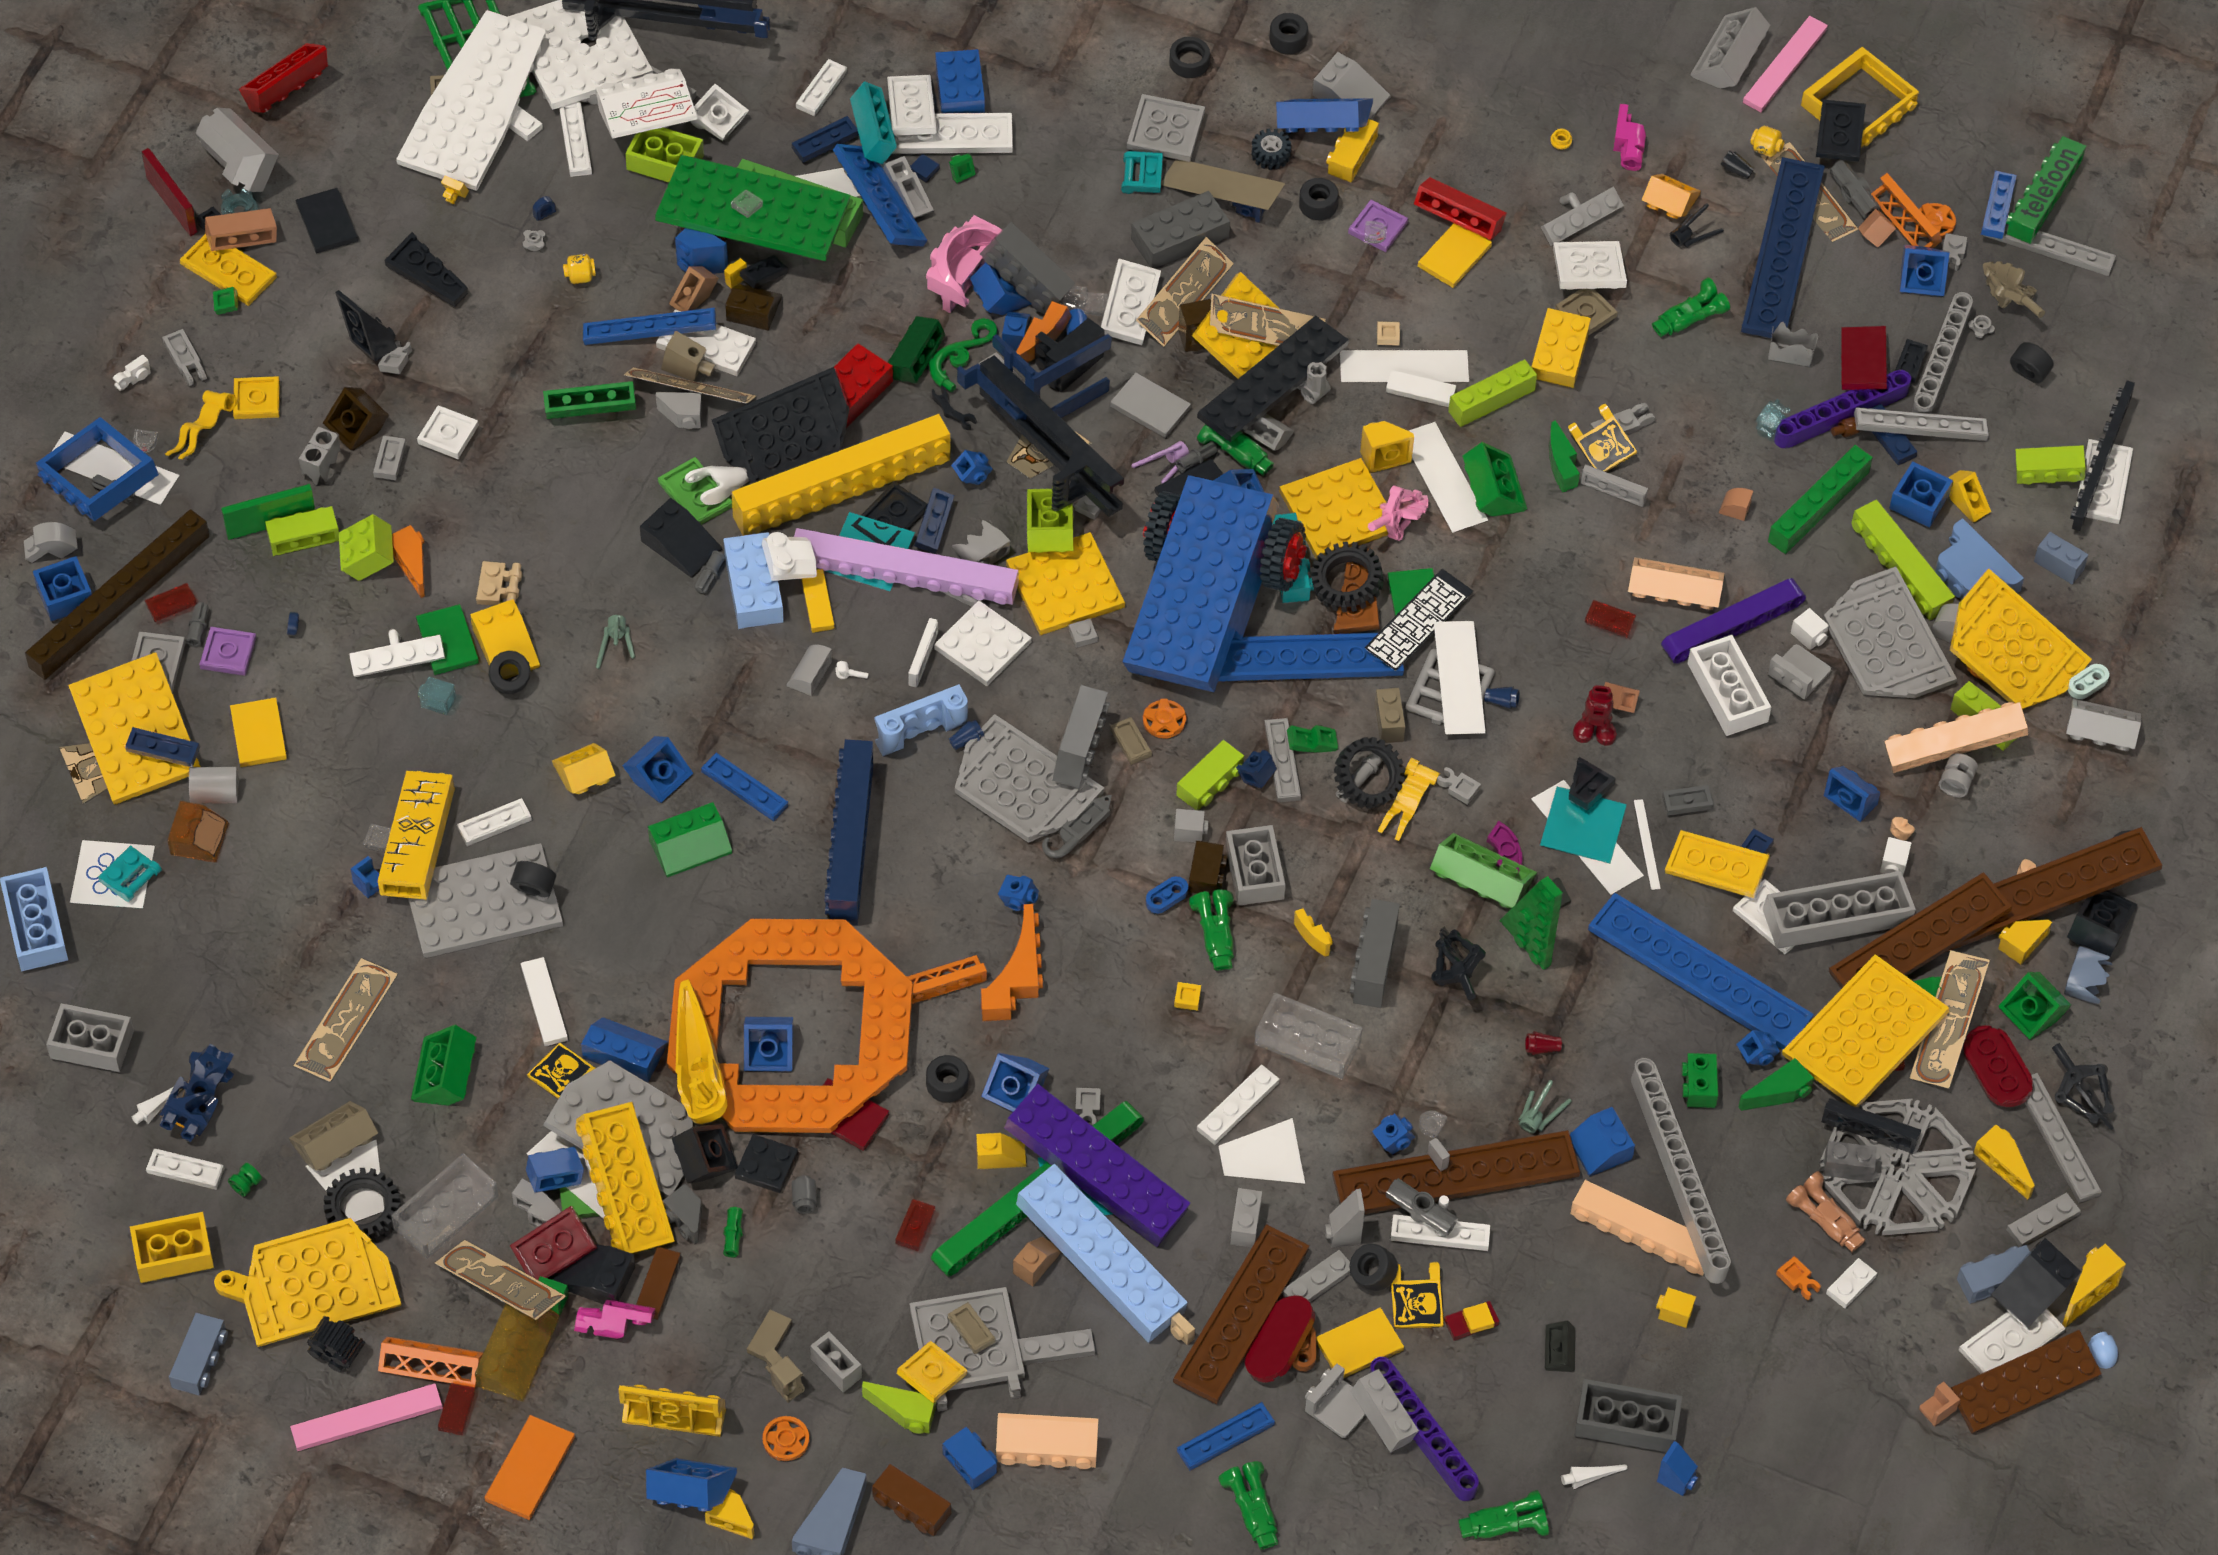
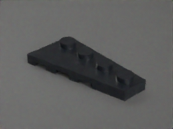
M413 232L384 260L385 266L454 307L468 294V287L451 270H448L443 265V262L438 257H435L424 243L422 244Z

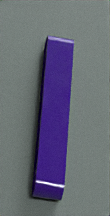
M1896 370L1887 374V389L1850 390L1778 422L1774 442L1780 448H1790L1831 430L1832 427L1838 426V423L1843 419L1855 417L1854 412L1856 408L1870 409L1879 404H1882L1884 407L1903 399L1908 394L1911 376L1907 371Z
M1789 578L1668 635L1662 641L1661 646L1673 663L1683 662L1689 659L1691 648L1733 635V637L1738 636L1797 608L1806 600V595L1795 580Z
M1386 1357L1375 1358L1371 1363L1370 1373L1377 1369L1385 1371L1386 1373L1382 1375L1391 1389H1398L1400 1391L1395 1393L1403 1407L1415 1410L1407 1412L1419 1430L1413 1440L1456 1497L1462 1501L1473 1500L1476 1497L1479 1484L1476 1473L1393 1363ZM1424 1426L1429 1430L1422 1431L1418 1427ZM1439 1445V1446H1441L1443 1449H1442V1450H1436V1449L1433 1448V1446ZM1453 1464L1456 1465L1458 1468L1450 1469L1447 1467V1465ZM1470 1484L1472 1488H1464L1461 1485Z

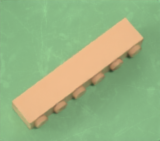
M2008 702L1998 709H1984L1978 712L1977 715L1970 717L1969 715H1963L1956 718V721L1949 723L1946 721L1938 722L1931 728H1917L1912 730L1910 734L1903 736L1896 734L1890 736L1884 742L1892 771L1896 773L1949 758L1952 754H1963L2028 735V727L2020 702L2016 704Z
M1587 1180L1584 1181L1572 1203L1570 1214L1574 1215L1576 1219L1582 1222L1587 1221L1603 1232H1610L1624 1242L1636 1244L1648 1253L1653 1252L1669 1263H1676L1684 1267L1690 1273L1704 1275L1687 1227Z

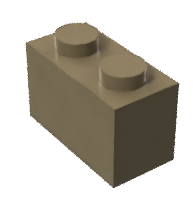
M1399 688L1377 689L1375 711L1379 737L1385 740V743L1403 742L1405 722Z

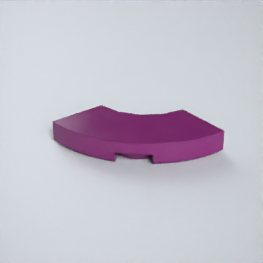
M1498 821L1488 835L1486 842L1492 845L1500 856H1504L1522 865V852L1516 835L1505 824ZM1499 859L1496 866L1500 868L1503 860Z

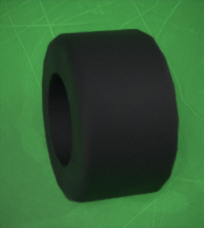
M1283 13L1276 16L1270 25L1269 40L1271 46L1283 54H1295L1302 51L1308 41V24L1305 19L1294 13ZM1285 32H1291V33H1294V34H1293V35H1286V34H1284V33H1285Z
M1313 178L1307 180L1302 185L1299 195V208L1305 216L1313 220H1325L1336 213L1339 192L1333 182L1325 178ZM1321 197V198H1324V199H1326V200L1317 201V200H1314V199H1312V198Z
M2030 342L2020 344L2010 358V364L2014 371L2033 383L2043 382L2054 367L2051 356L2041 347Z
M504 651L493 658L488 675L490 683L496 690L505 694H514L525 688L529 682L531 669L529 662L522 654L516 651ZM505 664H513L518 668L519 674L515 680L506 681L502 678L500 671Z
M518 861L510 884L518 891L545 898L551 895L557 874L541 864L530 861Z
M943 1055L932 1060L926 1070L928 1093L940 1102L949 1103L957 1101L965 1095L969 1086V1071L964 1061L953 1055ZM945 1074H951L957 1080L951 1083H943L938 1078Z
M1372 1243L1358 1248L1352 1255L1349 1264L1353 1280L1368 1290L1373 1291L1383 1290L1390 1286L1396 1278L1398 1271L1397 1260L1393 1253L1378 1244ZM1375 1259H1379L1377 1271L1369 1276V1265Z

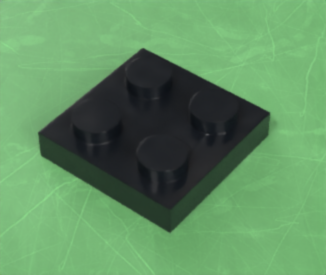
M753 1134L735 1172V1179L781 1193L798 1155V1149Z

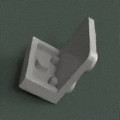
M1796 644L1783 657L1776 654L1771 659L1768 675L1805 700L1828 676L1831 667Z
M1336 1364L1331 1370L1327 1369L1320 1378L1321 1382L1317 1387L1312 1386L1306 1393L1305 1412L1341 1438H1346L1366 1414L1351 1392L1353 1387L1343 1380L1345 1369Z

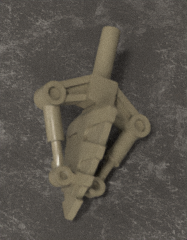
M1997 261L1995 264H1993L1994 262L1983 264L1984 275L1987 277L1986 283L1991 289L1990 293L1997 299L1998 305L2001 308H2005L2013 300L2018 305H2025L2039 318L2044 316L2045 311L2032 300L2037 290L2032 286L2022 284L2025 271L2022 268H2016L2011 263L2002 264L2003 262Z

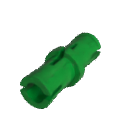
M739 1207L727 1209V1225L723 1230V1235L725 1236L723 1255L726 1257L734 1258L739 1255V1242L743 1236V1229L741 1228L743 1210Z

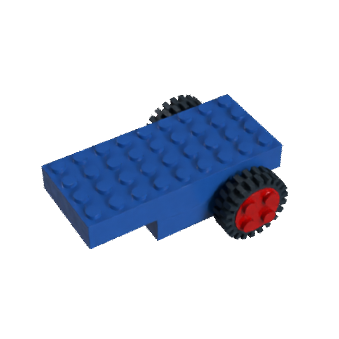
M1190 475L1187 477L1181 495L1167 491L1159 493L1158 497L1155 498V503H1152L1151 510L1148 513L1149 522L1146 521L1143 530V536L1146 537L1143 541V545H1146L1144 547L1145 556L1148 560L1156 561L1157 565L1123 659V664L1131 673L1214 692L1232 639L1242 640L1261 583L1264 587L1286 592L1293 586V582L1296 581L1300 572L1299 565L1302 566L1303 562L1301 559L1306 554V542L1304 541L1306 533H1304L1305 527H1303V523L1279 518L1273 524L1279 507L1273 494Z

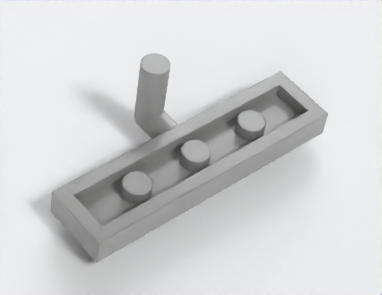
M1614 187L1582 204L1579 202L1576 194L1571 192L1562 196L1560 203L1562 205L1571 203L1573 209L1541 226V229L1550 246H1552L1554 242H1560L1624 205Z

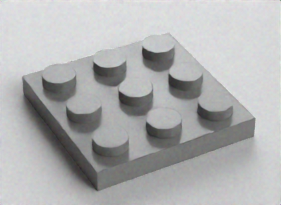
M1142 94L1128 138L1127 149L1138 152L1163 153V157L1190 162L1204 117L1205 107Z

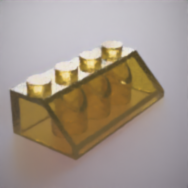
M506 1303L475 1371L476 1386L523 1401L558 1323L559 1314L550 1308L535 1320Z

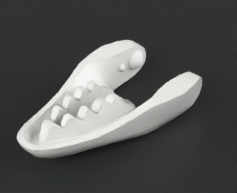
M707 466L695 469L685 476L687 483H693L711 475L712 479L717 483L718 487L710 489L700 496V500L706 505L718 504L732 494L731 491L743 486L749 481L745 468Z

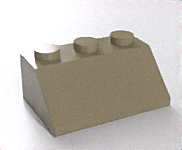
M349 1101L289 1137V1140L310 1168L322 1171L332 1165L331 1162L335 1159L350 1155L352 1149L358 1145L362 1146L371 1142L373 1136L377 1135L378 1132L366 1109Z

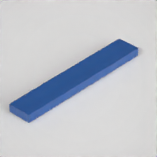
M715 308L583 323L584 345L673 335L675 331L682 334L716 330Z

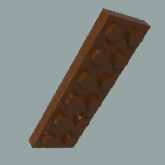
M2077 1330L1957 1384L1950 1389L1960 1398L1958 1408L1971 1434L2092 1380L2102 1373L2080 1330Z

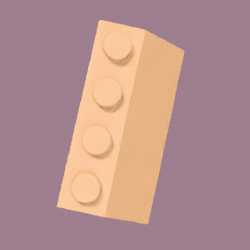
M1634 557L1628 592H1632V596L1646 598V595L1655 596V600L1668 602L1669 599L1677 600V603L1680 605L1691 606V603L1700 604V608L1713 610L1714 607H1719L1724 573Z
M998 1413L997 1461L1005 1465L1023 1463L1029 1466L1051 1465L1055 1468H1063L1065 1466H1076L1079 1469L1096 1468L1098 1419Z

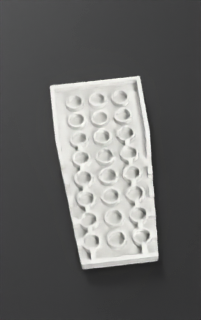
M487 10L424 106L396 159L397 164L440 179L448 176L464 183L467 188L477 191L505 138L513 118V111L518 106L520 94L527 84L526 79L529 72H532L533 62L536 55H539L543 38L546 37V30Z

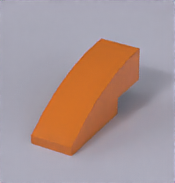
M1052 301L1042 320L1036 317L1033 318L1016 353L1027 363L1035 359V336L1042 331L1055 341L1071 318L1068 307Z

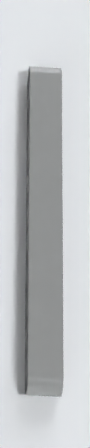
M1648 1058L1638 1059L1631 1077L1632 1086L1704 1275L1712 1283H1722L1726 1279L1731 1263L1729 1254L1657 1067Z

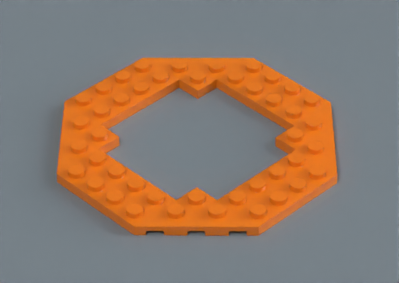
M750 919L675 979L667 1057L668 1068L674 1074L676 1073L678 1000L682 981L689 979L707 1021L716 1054L723 985H747L749 964L842 965V986H864L859 1065H834L833 1086L738 1085L739 1064L719 1063L725 1082L728 1105L721 1118L727 1122L734 1132L831 1133L846 1117H851L864 1106L863 1103L869 1098L875 1097L889 1086L891 1080L907 1071L913 983L847 920Z

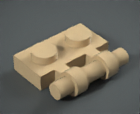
M483 561L476 597L477 604L497 605L500 604L501 598L507 599L506 601L511 599L516 601L520 591L518 583L522 579L521 564L513 563L512 569L506 571L505 563ZM504 581L509 582L507 588H503Z

